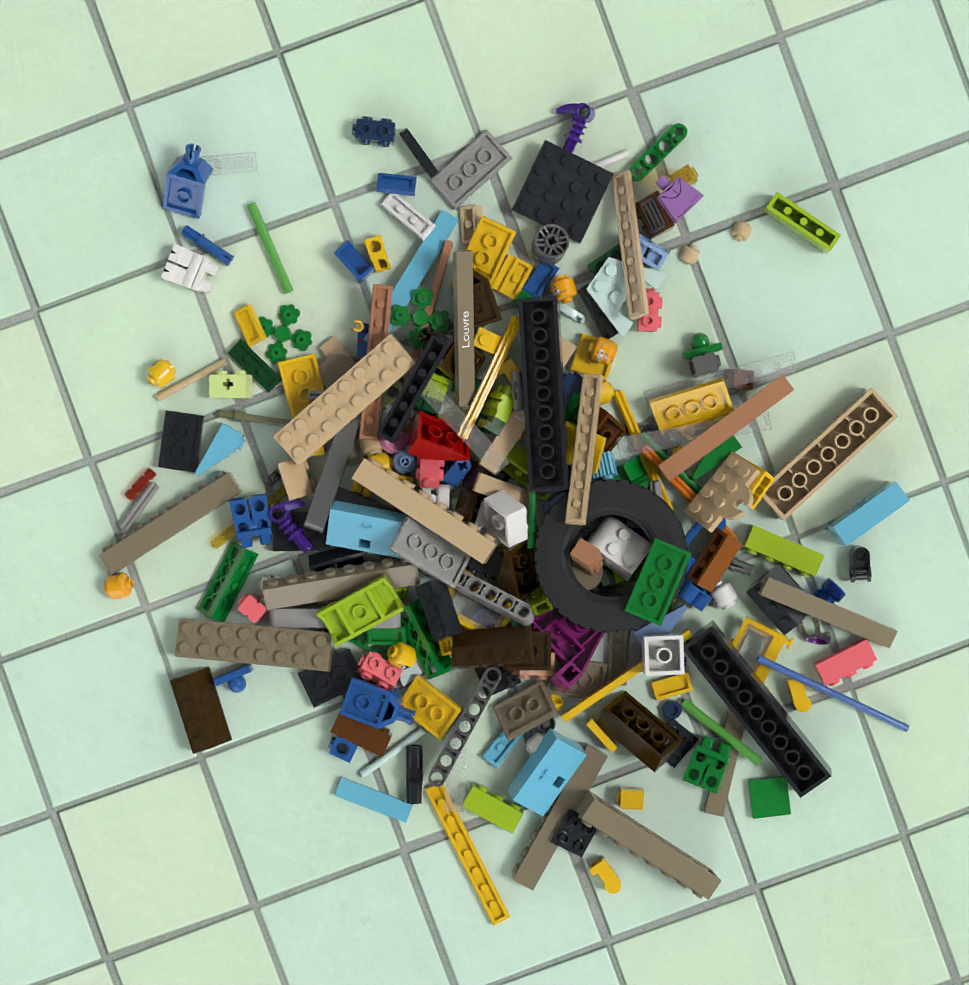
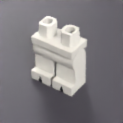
M174 243L168 260L187 269L167 262L161 278L199 293L201 291L211 293L214 284L206 281L208 273L217 277L221 267L213 263L211 259Z

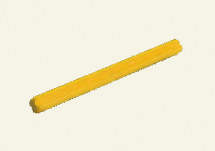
M512 316L457 433V436L461 439H468L520 328L519 317Z
M623 390L615 391L614 399L649 480L661 481L657 469L639 451L645 443L639 438L641 432ZM661 481L663 500L674 511L672 504L669 500V497L666 493V490L663 486V483Z

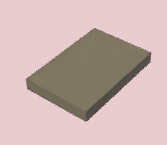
M556 659L554 675L563 668ZM590 661L582 677L564 694L551 681L553 676L547 677L546 686L550 694L583 699L605 684L608 663Z
M543 680L492 706L509 741L559 715Z

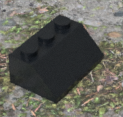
M343 547L308 556L310 571L315 572L324 571L327 568H342L346 565H360L370 561L368 552Z
M778 563L754 581L746 593L782 634L786 635L798 626L808 614L758 593L766 575L804 591L783 566Z
M437 579L429 580L416 586L415 590L433 644L463 633L448 586Z

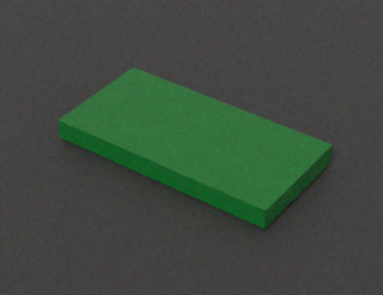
M655 538L624 611L661 626L692 553Z

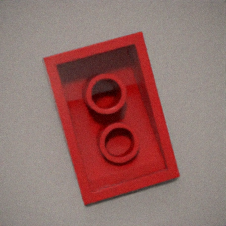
M419 411L409 424L407 453L424 460L468 461L470 459V435L467 440L461 439L457 436L460 429L459 426Z

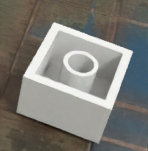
M504 490L484 498L486 530L508 548L528 539L527 509L523 504Z
M681 633L642 635L643 674L645 676L685 674L684 644Z

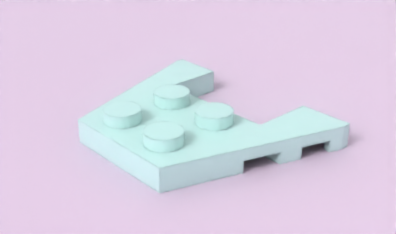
M608 257L586 290L616 328L619 335L624 337L633 322L617 312L627 298L622 261ZM643 267L645 283L657 290L667 275Z

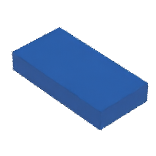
M379 173L376 192L415 196L417 177Z
M540 263L522 290L533 297H540L560 268L556 265Z

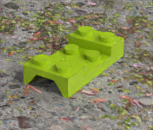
M383 574L370 581L368 585L319 609L316 615L325 623L331 633L334 645L337 647L404 611V605L386 574Z

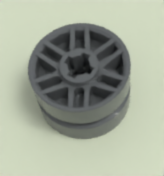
M547 224L542 226L536 232L531 244L534 258L545 265H554L560 262L569 247V236L559 225Z

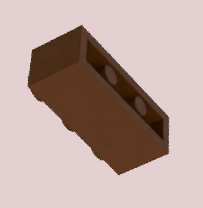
M340 712L330 731L381 757L393 735L387 727L377 729L343 716Z

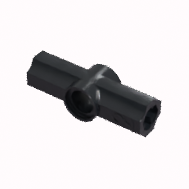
M589 283L577 290L603 338L610 339L617 335L618 331L608 320L604 312L600 317L594 315L593 309L599 306L586 290L590 285Z
M406 745L407 804L423 803V745ZM417 770L420 776L417 779H413L409 775L410 771Z

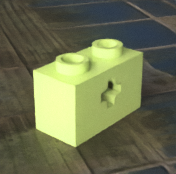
M216 371V375H209V398H252V375H247L246 371H234V374L227 375V371ZM233 382V386L228 387V383Z

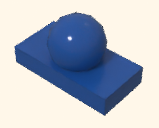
M247 664L217 676L213 680L215 686L227 682L230 691L240 693L246 688V680L243 675L252 672L253 667L251 664Z

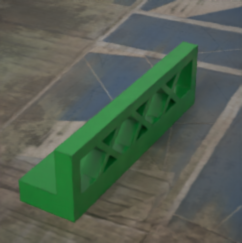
M232 541L198 609L213 619L225 622L259 554L243 548L240 544ZM235 549H239L237 556L233 558ZM229 566V572L225 575L224 571ZM220 583L221 588L216 592V587ZM212 600V605L210 609L207 610L206 607L209 601Z
M419 599L404 606V611H406L409 621L404 619L401 612V625H406L407 639L411 647L415 649L416 656L428 680L445 674L452 669V659L450 655L442 656L439 643L433 644ZM412 629L417 632L418 638L413 636ZM421 646L425 648L427 652L426 655L422 653L420 649ZM429 663L434 665L437 672L432 673Z

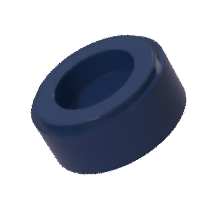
M668 700L663 704L662 712L666 718L676 719L681 715L682 708L676 700Z

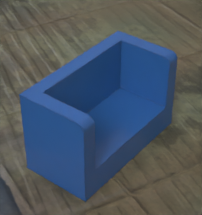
M349 240L334 252L336 257L360 283L365 281L375 271L373 266L366 261Z

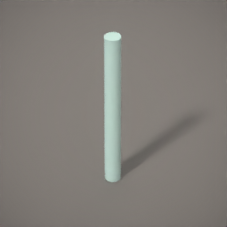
M420 727L383 754L382 757H379L361 770L360 774L362 777L368 776L405 749L406 745H410L426 733L424 729Z

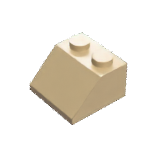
M293 459L278 463L289 501L315 493L314 489L317 487L314 478L309 477L308 471L311 469L308 460L300 466Z

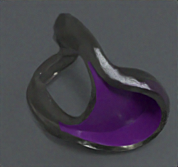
M811 616L815 627L813 635L806 633L803 621L797 626L801 637L809 643L828 645L832 640L829 632L820 633L818 618Z

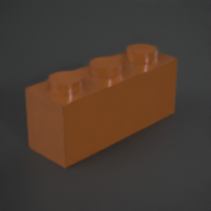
M717 528L686 577L702 588L712 592L743 543Z

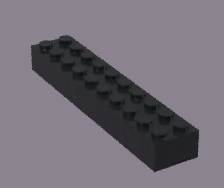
M557 295L518 299L529 492L531 494L569 492L570 475L559 299Z
M714 620L683 643L685 654L800 798L832 777L830 766Z

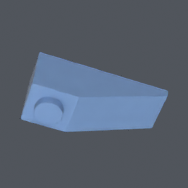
M683 603L668 611L661 626L650 622L633 630L641 647L642 635L669 634L687 609L686 605Z

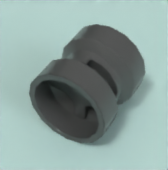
M553 717L538 725L539 731L547 734L550 728L554 730L556 726L555 718Z

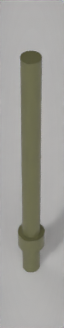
M220 410L219 417L234 419L235 422L241 423L242 421L284 427L291 421L246 414L239 410H235V412Z

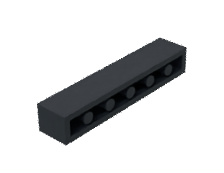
M437 330L433 333L378 429L377 435L391 443L395 442L453 342L452 339Z

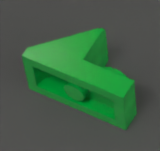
M639 456L617 466L618 475L614 476L613 479L631 482L647 474Z

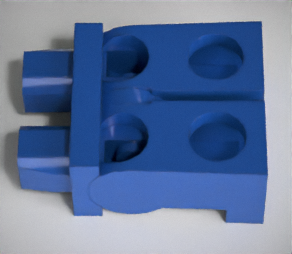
M267 493L249 496L252 515H250L247 496L230 499L229 504L237 539H240L242 547H252L253 536H259L260 545L270 544L272 526L269 517Z

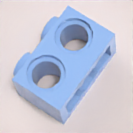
M639 233L642 262L659 271L669 256L670 251Z

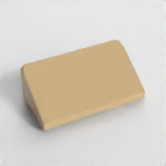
M473 204L459 207L462 245L469 244L481 215H483L482 205Z

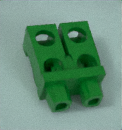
M704 736L701 743L696 745L682 780L695 786H701L700 788L712 793L719 794L732 758L729 756L732 746L721 742L718 751L713 750L712 746L715 739Z

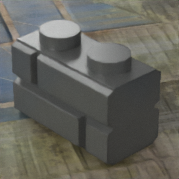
M714 352L693 357L688 361L694 378L714 373L721 366L719 355H715Z

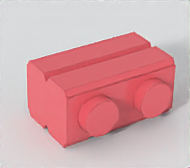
M248 593L244 594L238 602L240 605L238 611L243 615H248L247 618L253 623L261 620L268 611L266 602L264 600L261 601V598L255 593L250 595Z

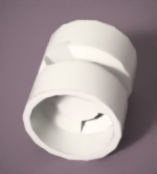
M439 484V489L422 488L423 491L432 496L430 498L432 501L439 500L448 506L447 509H449V484Z

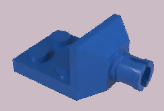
M187 144L185 146V154L177 157L168 170L162 207L163 209L197 219L202 215L206 182L213 172V168L204 159L199 158L201 152L199 145H196L194 151V144Z
M353 677L340 714L380 729L395 723L397 720L411 725L416 711L403 706L404 702L397 688L393 687L391 690H387Z

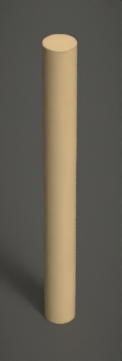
M222 358L156 394L159 401H162L226 366L227 363Z

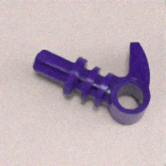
M585 103L566 104L556 109L557 114L573 115L571 121L573 126L568 128L570 133L564 134L567 139L563 146V149L571 153L574 152L577 143H582L580 136L585 134L583 129L588 128L585 126L586 123H590L595 118L594 109ZM587 108L588 114L586 117L582 118L581 112L583 109Z
M294 500L274 505L269 510L270 519L280 524L279 529L283 528L285 530L283 534L289 535L287 539L289 542L293 540L303 553L309 551L312 548V544L302 534L304 529L302 527L298 529L296 526L298 523H293V517L290 515L291 510L305 506V502ZM276 508L283 510V517L281 519L273 517V511Z

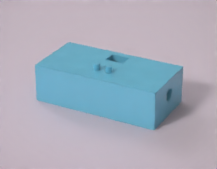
M889 481L868 497L862 499L861 502H858L850 510L827 525V527L840 545L848 546L910 500L897 482Z
M335 500L330 508L326 544L402 559V557L390 551L389 547L407 514Z
M550 728L535 753H532L507 791L513 801L544 816L587 754L580 744Z

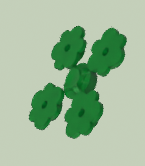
M425 287L420 288V290L415 289L412 292L414 297L412 303L417 304L419 310H416L411 315L406 306L395 305L390 316L392 318L391 323L394 326H405L407 321H410L412 318V322L418 327L414 331H409L408 335L410 337H408L407 343L410 346L414 345L415 349L425 346L423 342L417 340L418 333L423 337L425 336L420 330L428 321L432 324L434 330L439 329L441 332L446 331L448 325L451 324L447 311L443 310L440 312L436 310L434 315L429 317L428 313L423 310L426 306L432 304L431 299L434 296L433 292L427 291Z
M293 304L280 307L278 318L282 320L284 325L278 326L276 329L272 326V320H267L263 316L258 318L261 326H265L263 330L266 337L268 338L269 335L274 333L276 340L279 341L275 345L270 344L268 346L269 350L266 352V357L271 359V362L274 364L286 361L288 350L284 348L281 342H287L291 338L292 342H294L293 347L299 348L301 351H306L308 346L313 343L310 331L299 329L297 333L291 335V330L287 326L291 323H297V318L300 316V311L295 309Z

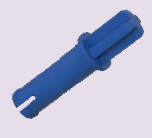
M186 225L183 228L181 234L195 243L196 247H201L227 266L230 265L235 257L234 255H231L207 239L205 234L201 235L190 226Z

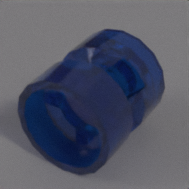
M827 578L821 584L820 590L816 589L812 593V595L831 603L840 602L846 596L845 592L830 578Z

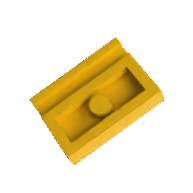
M509 253L491 286L492 289L515 300L534 266Z

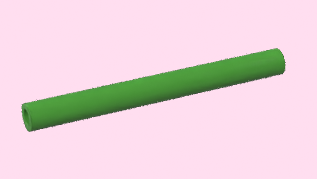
M256 202L247 205L284 293L288 294L294 291Z
M686 699L682 703L681 707L753 764L757 766L763 758Z

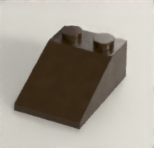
M528 539L505 551L497 579L498 589L520 600L525 599L540 586L535 569L534 549L527 548Z

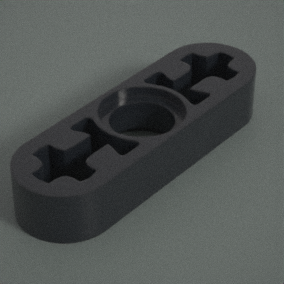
M407 128L399 133L400 137L427 175L432 179L439 174Z

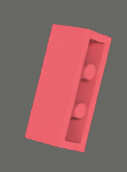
M862 638L812 664L822 684L825 686L829 685L830 687L839 683V679L844 676L849 678L857 673L856 670L862 667L867 669L873 666V662L877 658L868 640Z

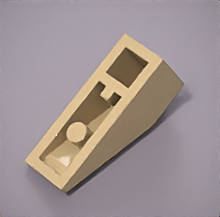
M478 473L473 491L490 496L504 490L523 504L528 511V490L483 473Z

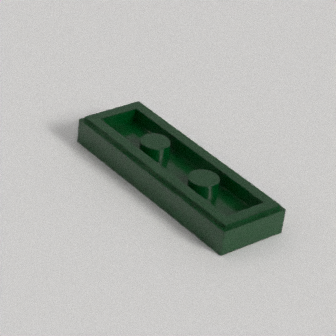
M242 339L228 352L269 393L282 381V378Z

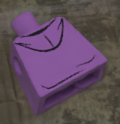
M663 175L655 183L663 191L657 199L675 224L704 196L680 177H677L671 183Z

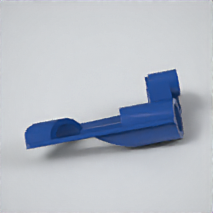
M725 518L714 529V532L717 528L724 531L726 527ZM697 521L685 535L687 546L702 528V525ZM701 552L698 554L696 558L690 556L686 576L691 570L696 560L698 559ZM685 576L678 595L702 612L712 597L709 596V592Z

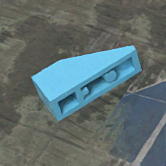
M222 424L195 474L201 476L235 453L237 449L241 450L245 443L243 439L245 435L226 424Z

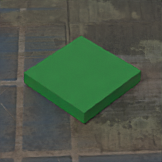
M783 776L748 780L753 819L791 814L788 784Z

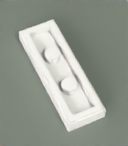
M389 193L380 204L423 241L436 227L434 223L399 194Z

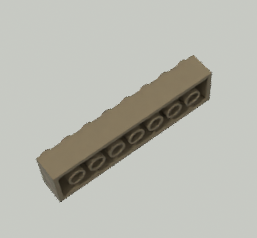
M179 618L175 657L331 672L334 642L331 633Z
M588 790L577 806L578 817L582 819V823L590 828L593 825L598 830L597 832L605 838L610 836L616 845L621 848L625 846L630 850L629 853L636 858L641 856L650 867L655 868L657 866L664 876L669 879L673 877L676 883L685 889L688 886L692 893L700 899L705 897L709 900L722 881L712 869Z

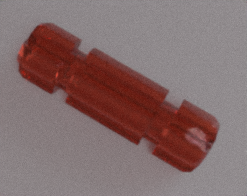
M148 468L144 475H141L131 486L132 488L127 490L125 496L131 501L138 496L137 493H140L150 483L149 480L156 476L155 471Z

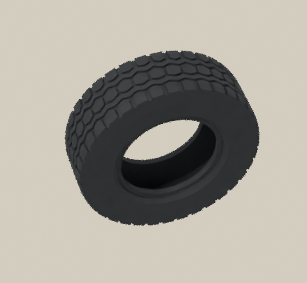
M606 479L591 482L586 524L602 516H621L640 526L647 535L651 546L654 539L657 538L688 551L686 536L678 517L671 507L656 493L642 485L624 480ZM568 493L565 494L546 514L539 528L535 543V569L545 596L565 618L589 630L618 633L634 630L650 623L645 619L624 611L632 591L620 596H603L587 590L575 577L570 563V553L577 534L585 525L565 523ZM688 563L670 605L680 592L686 576Z

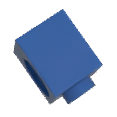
M339 736L336 738L332 737L328 745L331 748L329 754L350 763L358 745ZM339 743H345L348 747V750L345 752H340L337 748V745Z

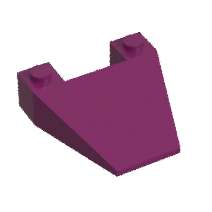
M556 609L534 617V621L530 625H532V631H551V653H555V659L563 667L552 677L551 681L564 694L582 677L604 632H597L576 625Z

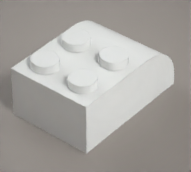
M604 516L586 539L588 543L601 550L604 565L627 582L646 558L651 548L650 542L619 520L610 516Z

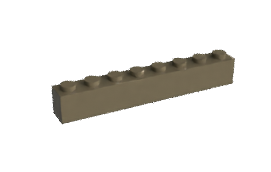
M221 472L215 476L216 480L211 484L206 482L198 487L200 491L193 494V492L185 495L183 497L184 501L177 505L176 502L166 508L167 512L162 515L160 512L150 518L151 522L147 525L142 523L135 527V532L130 536L126 533L118 538L119 543L114 546L109 544L101 549L103 553L99 557L110 574L117 573L242 493L243 490L232 473Z
M386 558L382 561H368L360 565H346L342 568H327L324 571L318 572L309 571L301 575L291 574L283 578H269L263 581L267 610L346 597L383 574H386L394 589L419 585L418 567L403 558Z
M586 743L585 747L581 746L587 756L554 800L548 813L541 817L539 821L541 826L538 830L535 829L530 837V840H532L529 847L525 846L521 853L523 857L521 862L516 863L511 871L514 881L532 891L558 847L550 841L568 809L577 812V806L587 791L590 790L608 757L606 753Z

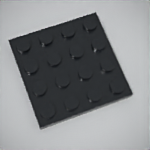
M544 140L511 210L543 226L547 224L559 225L567 232L569 239L581 244L614 173Z

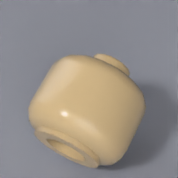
M738 221L734 224L731 235L738 242L741 240L747 241L752 228L748 223Z
M689 244V246L684 245L679 254L681 261L690 265L695 264L700 255V251L696 249L697 246Z

